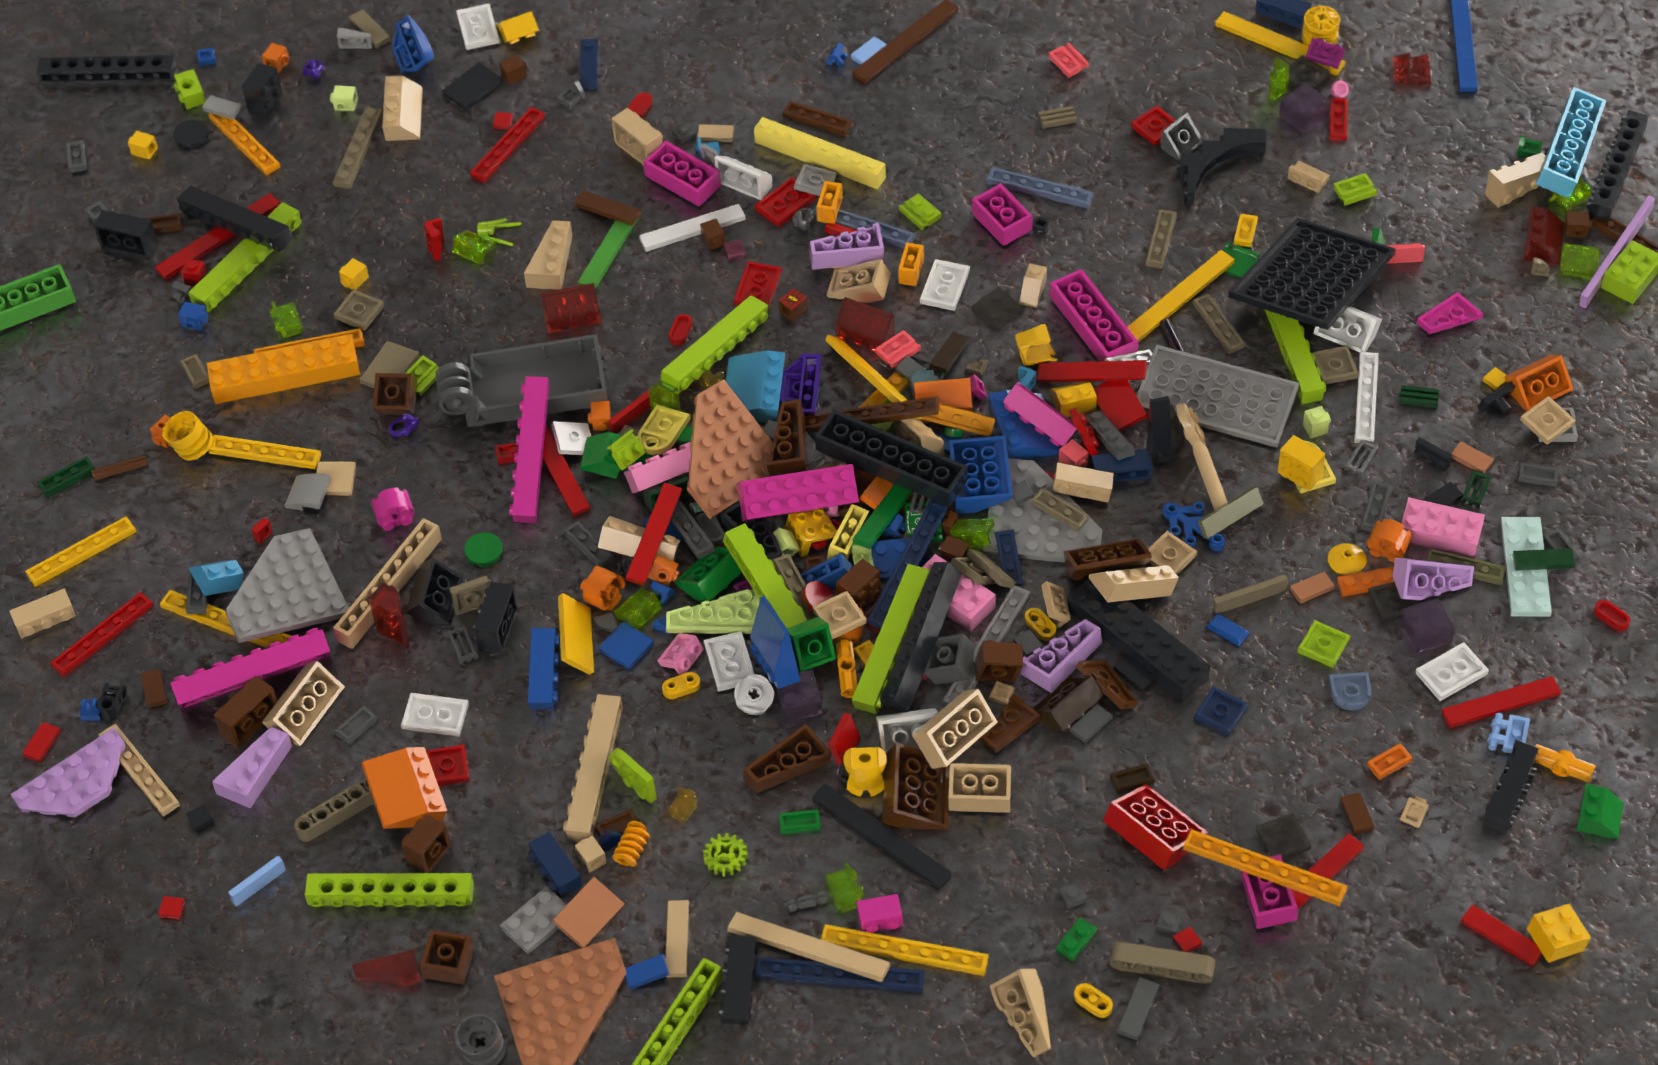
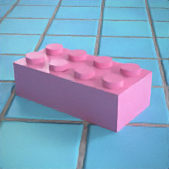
M691 442L680 445V450L678 451L674 448L663 452V457L661 458L659 455L645 460L646 464L639 462L629 466V471L624 472L632 493L642 491L688 472L689 460L691 458Z
M1408 497L1401 524L1404 525L1403 529L1406 532L1409 529L1412 533L1410 544L1475 558L1485 515Z
M935 554L922 568L931 570L934 562L947 561ZM962 573L946 616L971 633L995 609L996 594L984 586L978 585Z

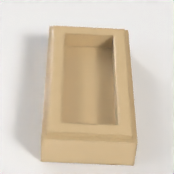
M699 124L698 137L701 138V142H733L734 125Z

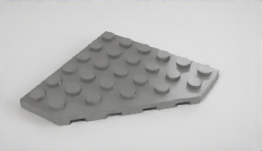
M1008 458L1011 485L1026 480L1034 496L1044 488L1083 511L1068 495L1052 492L1053 480L1035 461ZM1012 498L989 507L983 548L985 555L999 556L995 532L1014 529L1018 556L1021 559L1065 563L1064 551L1101 545L1102 529L1090 517L1077 532L1032 505V499L1017 505Z
M308 528L277 535L272 538L228 605L226 616L238 643L340 619L349 607L311 529Z

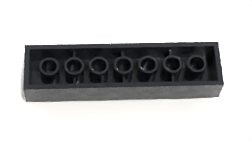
M836 410L832 411L815 435L817 451L847 464H853L854 467L947 507L951 506L968 480V466Z
M1089 578L1067 596V605L1071 614L1080 621L1086 619L1101 629V637L1124 656L1128 654L1156 677L1157 683L1181 702L1209 679L1210 665L1130 601L1107 602Z

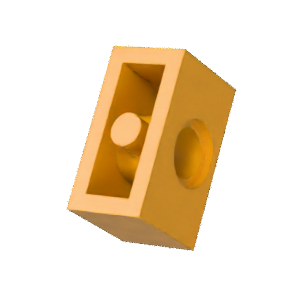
M824 181L816 207L818 222L835 224L843 198L842 183Z
M906 243L898 269L899 284L917 286L924 262V245Z

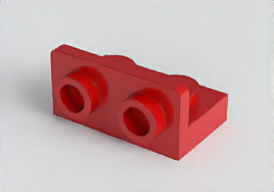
M436 218L424 223L427 248L434 261L441 260L442 244L445 243L441 218Z

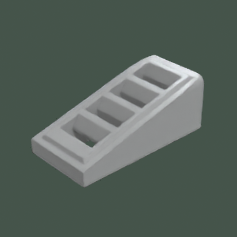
M338 28L337 40L339 48L373 49L371 34Z
M702 143V161L715 168V157L719 156L717 151Z

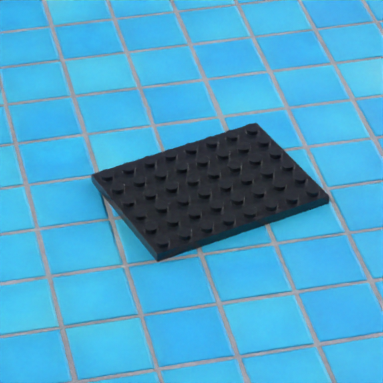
M1297 218L1230 289L1228 297L1328 330L1395 255V248Z

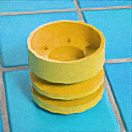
M1314 6L1308 9L1304 15L1303 44L1310 46L1312 38H1320L1327 43L1337 44L1340 23L1339 14L1327 6Z
M182 411L173 415L163 428L162 435L164 440L174 448L175 452L182 459L187 461L202 457L210 449L213 442L210 430L191 411Z

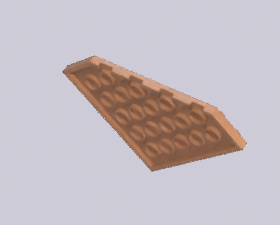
M724 379L697 394L694 399L695 413L693 414L692 423L693 435L690 446L691 458L689 460L687 490L709 519L739 502L738 482L770 477L767 461L770 458V449L773 442Z
M615 938L494 976L522 1065H574L578 1057L582 1055L589 1043V1038L602 1021L606 1009L610 1007L619 987L626 980L627 972Z

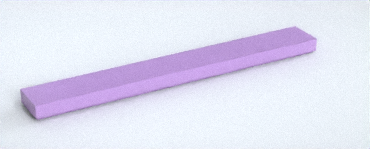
M1650 195L1647 197L1581 294L1580 307L1586 309L1601 287L1604 273L1631 240H1633L1654 207V197Z

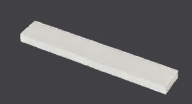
M736 204L639 235V239L645 252L700 235L701 223L717 218L721 227L744 221L746 218L741 206Z
M1360 352L1354 443H1360L1361 440L1370 444L1374 443L1379 353Z

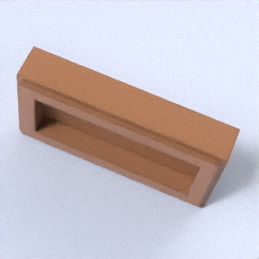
M1460 442L1451 453L1452 459L1484 474L1494 461L1490 456L1463 442Z
M1324 571L1291 585L1290 590L1301 604L1334 590L1335 585Z

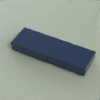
M1014 529L995 532L1001 569L1016 582L1015 586L1024 585Z

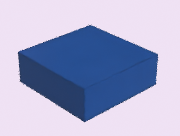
M213 47L196 51L199 66L216 63Z

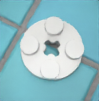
M748 675L741 679L735 687L734 698L736 705L747 714L757 715L765 713L774 700L772 685L767 678L761 675ZM753 690H757V694L760 696L759 698L751 699V696L748 694L749 692L752 693Z

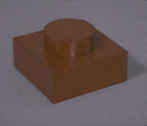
M950 511L948 518H944L942 523L944 537H953L958 526V513Z

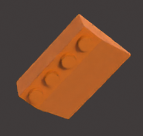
M425 747L404 748L362 762L383 829L415 827L416 822L422 819L425 814L442 822L447 809Z

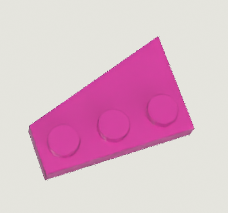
M1457 292L1417 318V324L1428 334H1432L1482 319L1483 313Z

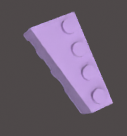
M1084 619L1065 631V634L1060 638L1055 637L1049 641L1050 644L1042 649L1040 647L1037 648L1027 658L1024 656L1021 675L1052 693L1076 669L1075 666L1079 661L1087 659L1102 644L1101 629L1098 626Z

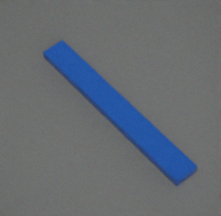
M1450 0L1459 92H1477L1478 85L1469 0Z

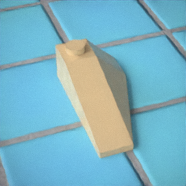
M1019 969L990 985L989 987L996 1006L1007 1016L1010 1026H1014L1017 1030L1020 1040L1032 1057H1036L1051 1049L1043 988L1036 969Z

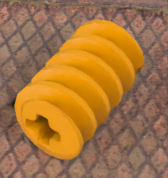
M630 821L627 824L621 841H619L614 854L611 856L614 861L630 867L637 865L635 860H639V854L643 852L642 847H645L647 844L645 840L650 838V835L646 832L647 827L638 821Z

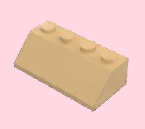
M404 76L385 77L383 110L385 141L420 139L423 89L422 86Z
M1168 565L1089 574L1088 578L1107 602L1171 596L1179 577Z
M318 661L307 663L262 723L268 729L274 727L288 733L291 743L301 746L345 686Z

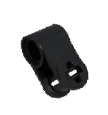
M110 683L104 684L97 703L103 720L113 721L119 716L121 707L127 697V686L121 685L119 687L112 686Z

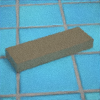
M363 9L349 16V21L360 32L371 34L372 43L376 48L391 41L390 36Z
M1044 488L1031 500L1032 505L1077 532L1089 520L1088 514Z
M969 549L966 555L999 586L1014 587L1016 582L981 551Z

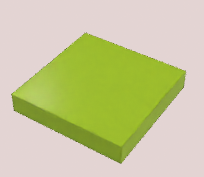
M1314 620L1297 653L1334 668L1350 641L1351 635Z

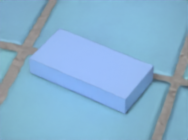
M874 36L853 52L851 59L861 65L887 44Z

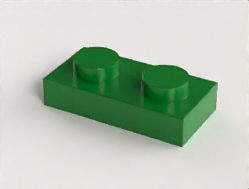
M1080 917L1057 945L1056 951L1074 962L1097 933V927Z

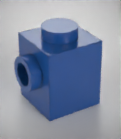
M184 302L178 318L181 327L201 331L204 324H207L209 315L204 305Z

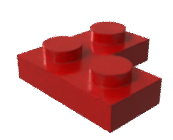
M1076 407L1069 411L1071 419L1080 432L1091 456L1099 455L1097 449L1099 443L1095 438L1096 434L1093 428L1086 425L1087 419L1083 412L1079 414Z

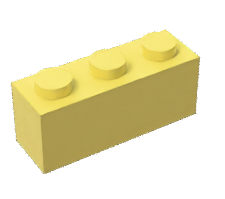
M851 504L829 546L827 560L840 553L847 560L852 553L853 537L867 521L868 510Z

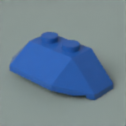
M407 14L395 25L396 32L392 47L403 74L418 71L435 57L425 33L411 16Z

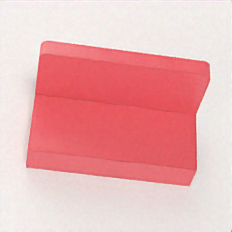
M1421 243L1386 245L1395 248V255L1387 264L1423 262L1425 245H1421Z

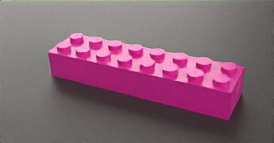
M314 628L306 631L304 636L294 635L287 638V642L280 644V641L269 644L267 649H254L250 651V655L242 657V655L230 658L231 662L225 664L223 661L211 665V669L204 670V668L193 671L191 676L185 677V675L173 678L174 682H171V686L179 708L182 709L242 688L247 681L255 676L264 680L301 667L307 663L329 657L330 649L323 630Z

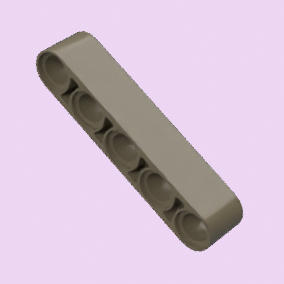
M362 779L297 818L294 826L298 838L303 842H309L372 805L374 800L367 779Z
M1115 942L1112 946L1109 964L1118 970L1199 983H1210L1213 980L1215 959L1207 955Z

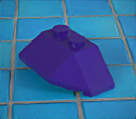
M803 353L799 356V359L783 371L780 403L800 399L804 414H816L821 383V354Z

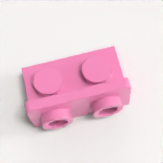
M678 633L657 661L660 666L674 668L678 675H682L689 670L704 648L695 635Z

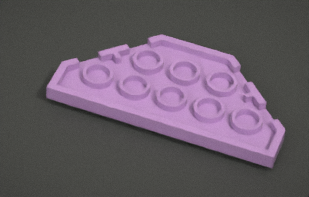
M112 728L13 792L11 796L22 812L30 813V811L46 815L62 814L67 815V817H77L110 795L112 790L111 784L113 778L116 777L120 765L119 759L121 753L124 752L126 744L116 729Z

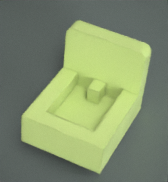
M853 544V565L855 566L863 558L874 566L872 547L868 549Z

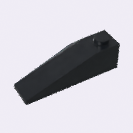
M1169 396L1150 399L1147 449L1153 464L1170 461L1184 443V428L1179 421Z
M740 502L721 512V527L726 532L745 523L754 532L758 544L763 546L768 560L782 556V551L771 530L767 517L743 521Z

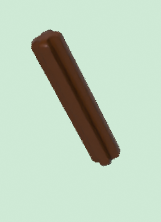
M142 455L93 469L92 475L94 480H99L147 466L148 462L146 456Z

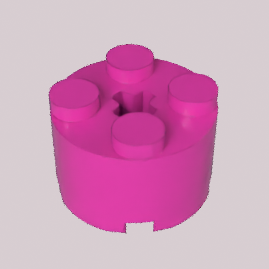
M389 488L378 493L376 500L372 499L371 504L377 523L383 527L384 531H390L398 525L407 526L413 522L414 509L409 494L405 489H403L404 491H399V488Z

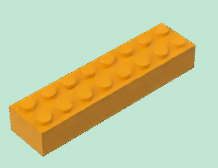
M352 334L207 363L210 389L215 404L360 375Z

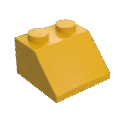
M532 11L495 24L503 41H509L510 44L520 41L519 37L522 36L526 38L535 36V32L539 31Z
M1080 381L1049 389L1057 411L1066 417H1071L1069 411L1075 407L1079 414L1096 410L1097 396L1091 382Z

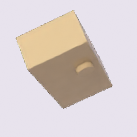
M979 689L967 690L958 695L912 736L932 769L947 767L997 723V720Z

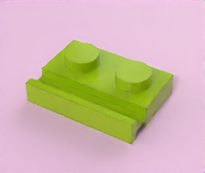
M1366 173L1336 182L1333 185V189L1340 200H1343L1344 206L1377 196V189L1374 188Z
M919 193L907 200L904 205H899V211L921 230L942 218V213Z
M423 355L405 373L412 374L417 379L416 393L420 397L436 381L435 374L439 368L436 363Z
M633 429L627 431L607 447L608 450L612 451L613 454L611 455L621 470L627 468L647 452L639 438L634 436Z

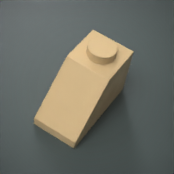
M1029 263L1023 281L1019 304L1037 308L1047 282V267Z

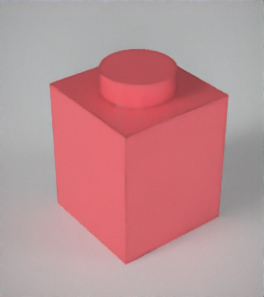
M1072 439L1059 449V462L1085 468L1088 465L1089 452Z

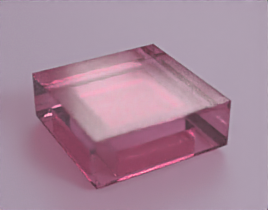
M742 240L724 243L728 260L746 257Z

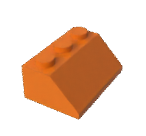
M1548 355L1504 376L1506 383L1511 381L1516 386L1511 395L1526 412L1548 396L1555 399L1574 390L1562 355Z
M970 378L914 382V400L938 396L940 404L972 412ZM921 419V420L923 421V423H929V422H931V421H927V420Z

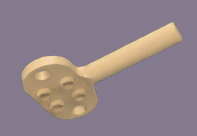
M1183 402L1176 405L1177 416L1183 425V432L1187 441L1189 440L1193 446L1195 460L1215 511L1228 502L1206 447V438L1198 424L1197 414Z

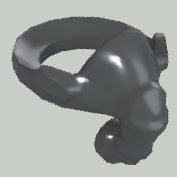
M811 208L798 210L792 218L794 227H800L805 231L808 230L810 222L815 219L813 210ZM808 211L807 216L802 218V212Z

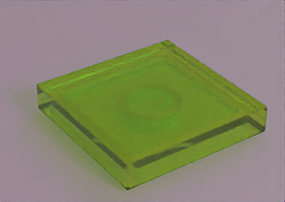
M1564 243L1559 274L1592 279L1598 270L1600 248Z

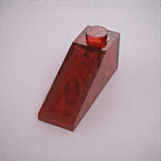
M414 950L352 965L357 979L398 986L413 985L421 981Z

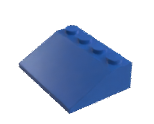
M1011 390L989 393L988 408L991 416L995 418L994 425L998 436H1006L1008 458L1032 460L1059 454V449L1062 448L1061 444L1059 447L1050 441V436L1046 433L1041 435L1035 430V425L1031 422L1026 424L1019 418L1020 414L1016 411L1011 413L1004 407L1005 403L1003 401ZM1034 393L1042 400H1044L1043 394Z
M1006 436L949 440L950 459L968 466V480L955 498L956 513H976L1013 498Z
M762 596L750 635L752 644L749 647L752 655L756 657L758 664H761L763 672L768 675L770 683L774 682L776 687L780 689L800 682L789 631L766 597Z

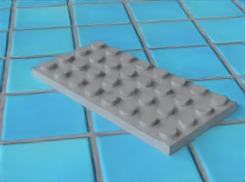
M1156 345L1146 370L1145 380H1142L1137 393V398L1145 412L1149 413L1150 399L1169 396L1176 413H1178L1176 408L1178 404L1184 402L1188 408L1191 407L1193 412L1197 414L1200 427L1278 448L1300 383Z

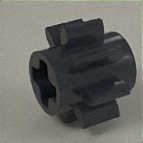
M624 556L620 559V563H617L618 574L624 576L625 579L633 560L631 556Z

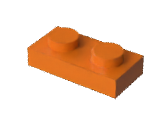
M1400 743L1369 760L1367 767L1378 780H1381L1411 763L1413 757Z

